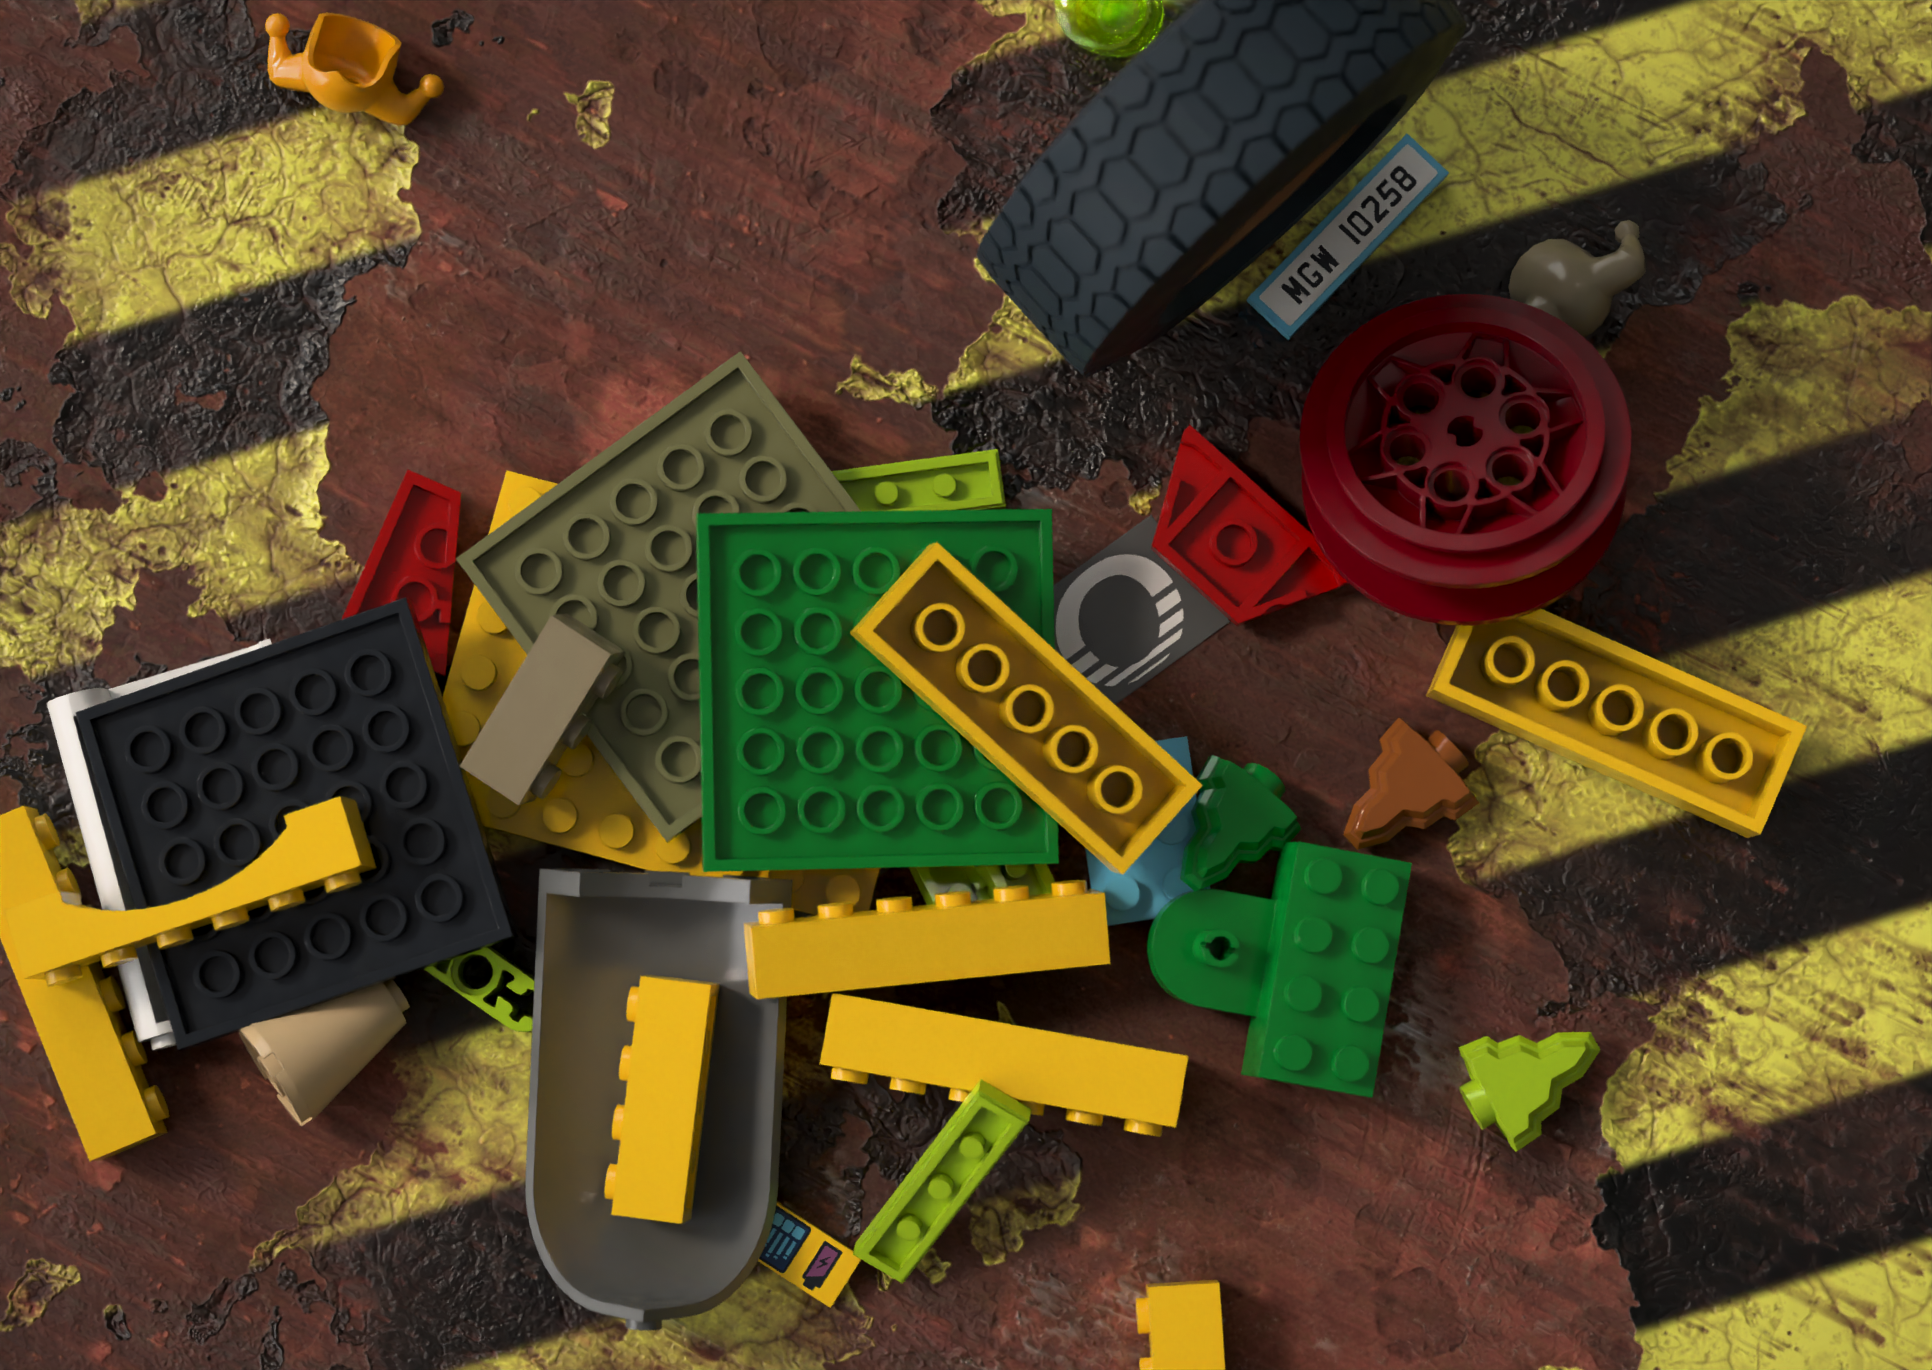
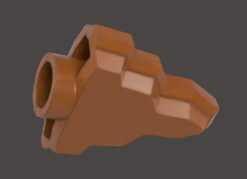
M1398 717L1379 739L1382 753L1368 769L1370 789L1353 805L1343 836L1356 850L1388 842L1404 827L1424 830L1442 817L1456 821L1479 804L1475 795L1459 775L1469 766V762L1461 751L1439 730H1435L1425 739L1406 721Z

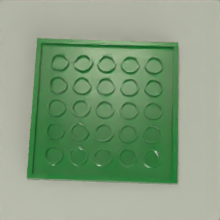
M1052 509L696 514L703 872L1059 864L1058 822L850 634L853 628L928 545L938 542L1055 649Z

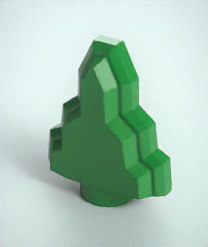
M1211 755L1208 757L1196 778L1203 785L1199 789L1200 794L1191 810L1196 831L1184 847L1180 879L1197 892L1225 879L1237 863H1255L1269 849L1281 851L1284 848L1285 842H1291L1299 833L1301 827L1297 822V816L1280 800L1286 790L1285 785L1275 773L1256 763H1248L1244 768H1241L1233 762Z

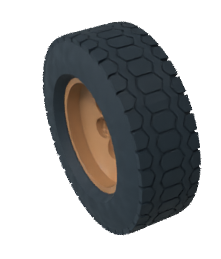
M1199 0L1114 77L1045 150L1021 180L1010 199L1002 208L1003 210L998 213L989 226L988 231L984 234L979 244L977 258L990 277L1069 364L1084 376L1096 374L1121 358L1149 345L1184 320L1246 269L1322 200L1390 132L1434 80L1444 60L1461 39L1467 24L1450 0Z

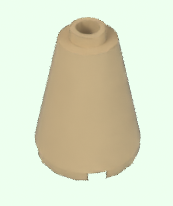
M392 979L330 1001L262 1022L253 1023L250 1026L239 1029L240 1032L238 1033L265 1080L268 1078L279 1093L276 1096L292 1118L300 1126H303L309 1121H313L404 1027L406 1020L402 1012L410 1006L404 994Z

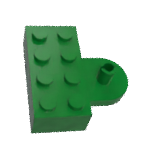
M1299 841L1285 842L1284 848L1279 851L1271 899L1218 889H1201L1197 892L1194 890L1185 892L1170 900L1156 915L1149 931L1147 955L1151 971L1159 985L1170 996L1180 1002L1196 1007L1251 1016L1241 1075L1372 1098L1412 863Z

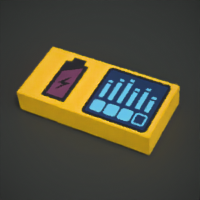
M779 1202L776 1205L768 1240L758 1262L830 1308L861 1261L860 1258L853 1255L852 1249Z

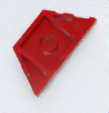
M1189 425L1184 430L1151 545V550L1236 626L1243 625L1349 584L1326 559L1313 534L1196 429Z

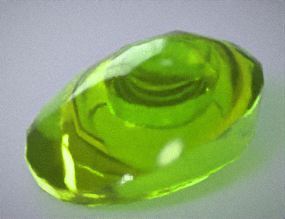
M1054 0L1056 19L1065 35L1079 47L1109 57H1128L1143 51L1157 37L1162 28L1165 15L1162 0Z

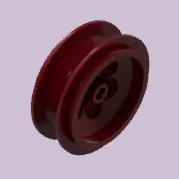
M1482 294L1441 295L1416 300L1380 314L1359 327L1331 353L1313 381L1304 404L1300 424L1301 486L1307 521L1315 541L1334 569L1352 587L1372 601L1407 617L1445 625L1472 626L1498 623L1533 613L1555 602L1581 583L1599 564L1618 531L1627 494V474L1631 457L1632 436L1630 416L1624 394L1616 376L1605 359L1581 334L1551 314L1519 301ZM1481 390L1489 395L1483 398H1473L1468 396L1467 393ZM1415 406H1427L1432 411L1418 414L1413 413L1409 409ZM1524 425L1532 428L1534 431L1527 434H1519L1513 432L1511 428ZM1401 457H1413L1419 460V462L1414 465L1405 466L1398 464L1395 460ZM1503 477H1515L1521 483L1506 486L1497 482V480ZM1451 493L1456 496H1463L1464 498L1456 502H1447L1439 496Z

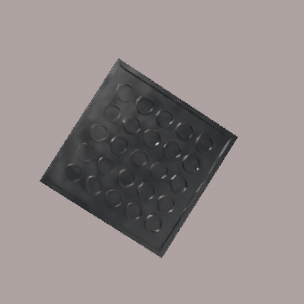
M402 598L75 712L135 910L184 900L225 882L259 858L287 828L284 815L340 796L356 800L376 868L360 873L362 883L354 887L327 893L324 885L303 892L306 901L300 905L271 912L267 904L247 911L250 920L241 925L215 931L213 923L193 929V940L167 949H159L157 942L146 945L178 1050H186L239 1032V1029L250 1026L253 1023L262 1022L330 1001L518 937L466 771L460 767L462 758L411 599Z

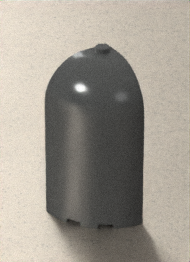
M540 869L525 1195L529 1225L543 1264L560 1289L576 1303L591 1311L626 1319L625 1327L628 1329L643 1331L662 1329V1320L699 1315L720 1305L750 1275L768 1240L774 1220L778 1195L787 996L756 999L749 994L743 923L759 921L758 911L791 908L792 880L742 875H723V877L690 875V872L644 870V873L610 872L608 869ZM645 975L720 983L692 1217L683 1224L611 1215L613 1200L605 1199L604 1193L609 1164H617L620 1140L612 1139L613 1116L617 1104L625 1105L627 1081L619 1079L620 1058L624 1045L632 1046L635 1022L627 1021V1000L631 986L639 987L640 976Z

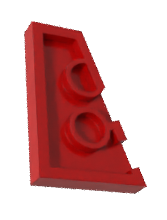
M407 469L342 619L405 597L411 599L434 672L445 677L461 492Z

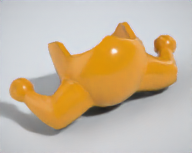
M275 13L266 20L265 28L270 36L268 51V73L270 80L282 89L310 92L314 99L328 109L341 113L364 111L387 123L404 126L414 121L431 98H437L444 92V84L441 78L434 74H427L421 78L418 89L409 94L401 93L393 82V75L402 42L393 34L374 24L342 14L320 13L310 32L304 52L292 55L286 43V35L290 29L288 18L283 14Z

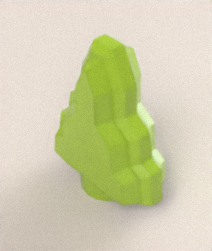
M1558 1032L1537 1043L1520 1035L1498 1043L1490 1037L1484 1036L1458 1047L1471 1078V1081L1460 1086L1459 1090L1479 1127L1484 1130L1496 1124L1507 1138L1510 1146L1517 1152L1542 1135L1541 1121L1560 1108L1562 1089L1583 1077L1600 1052V1048L1591 1032Z

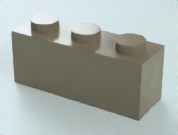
M567 613L551 615L460 767L517 805L535 801L536 797L544 799L551 792L562 773V770L556 765L566 748L575 749L590 729L592 719L587 717V714L598 697L603 700L606 699L619 682L623 669L617 665L626 651Z

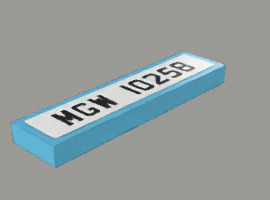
M1406 134L1248 297L1247 302L1289 341L1436 189L1449 172L1412 137Z

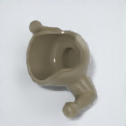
M1630 220L1621 221L1615 228V238L1617 242L1621 243L1620 247L1615 252L1601 257H1593L1586 250L1565 239H1548L1532 246L1520 257L1512 270L1508 287L1510 299L1551 314L1575 329L1583 337L1591 335L1603 324L1609 314L1613 296L1639 280L1646 272V261L1642 246L1638 240L1640 237L1639 226Z

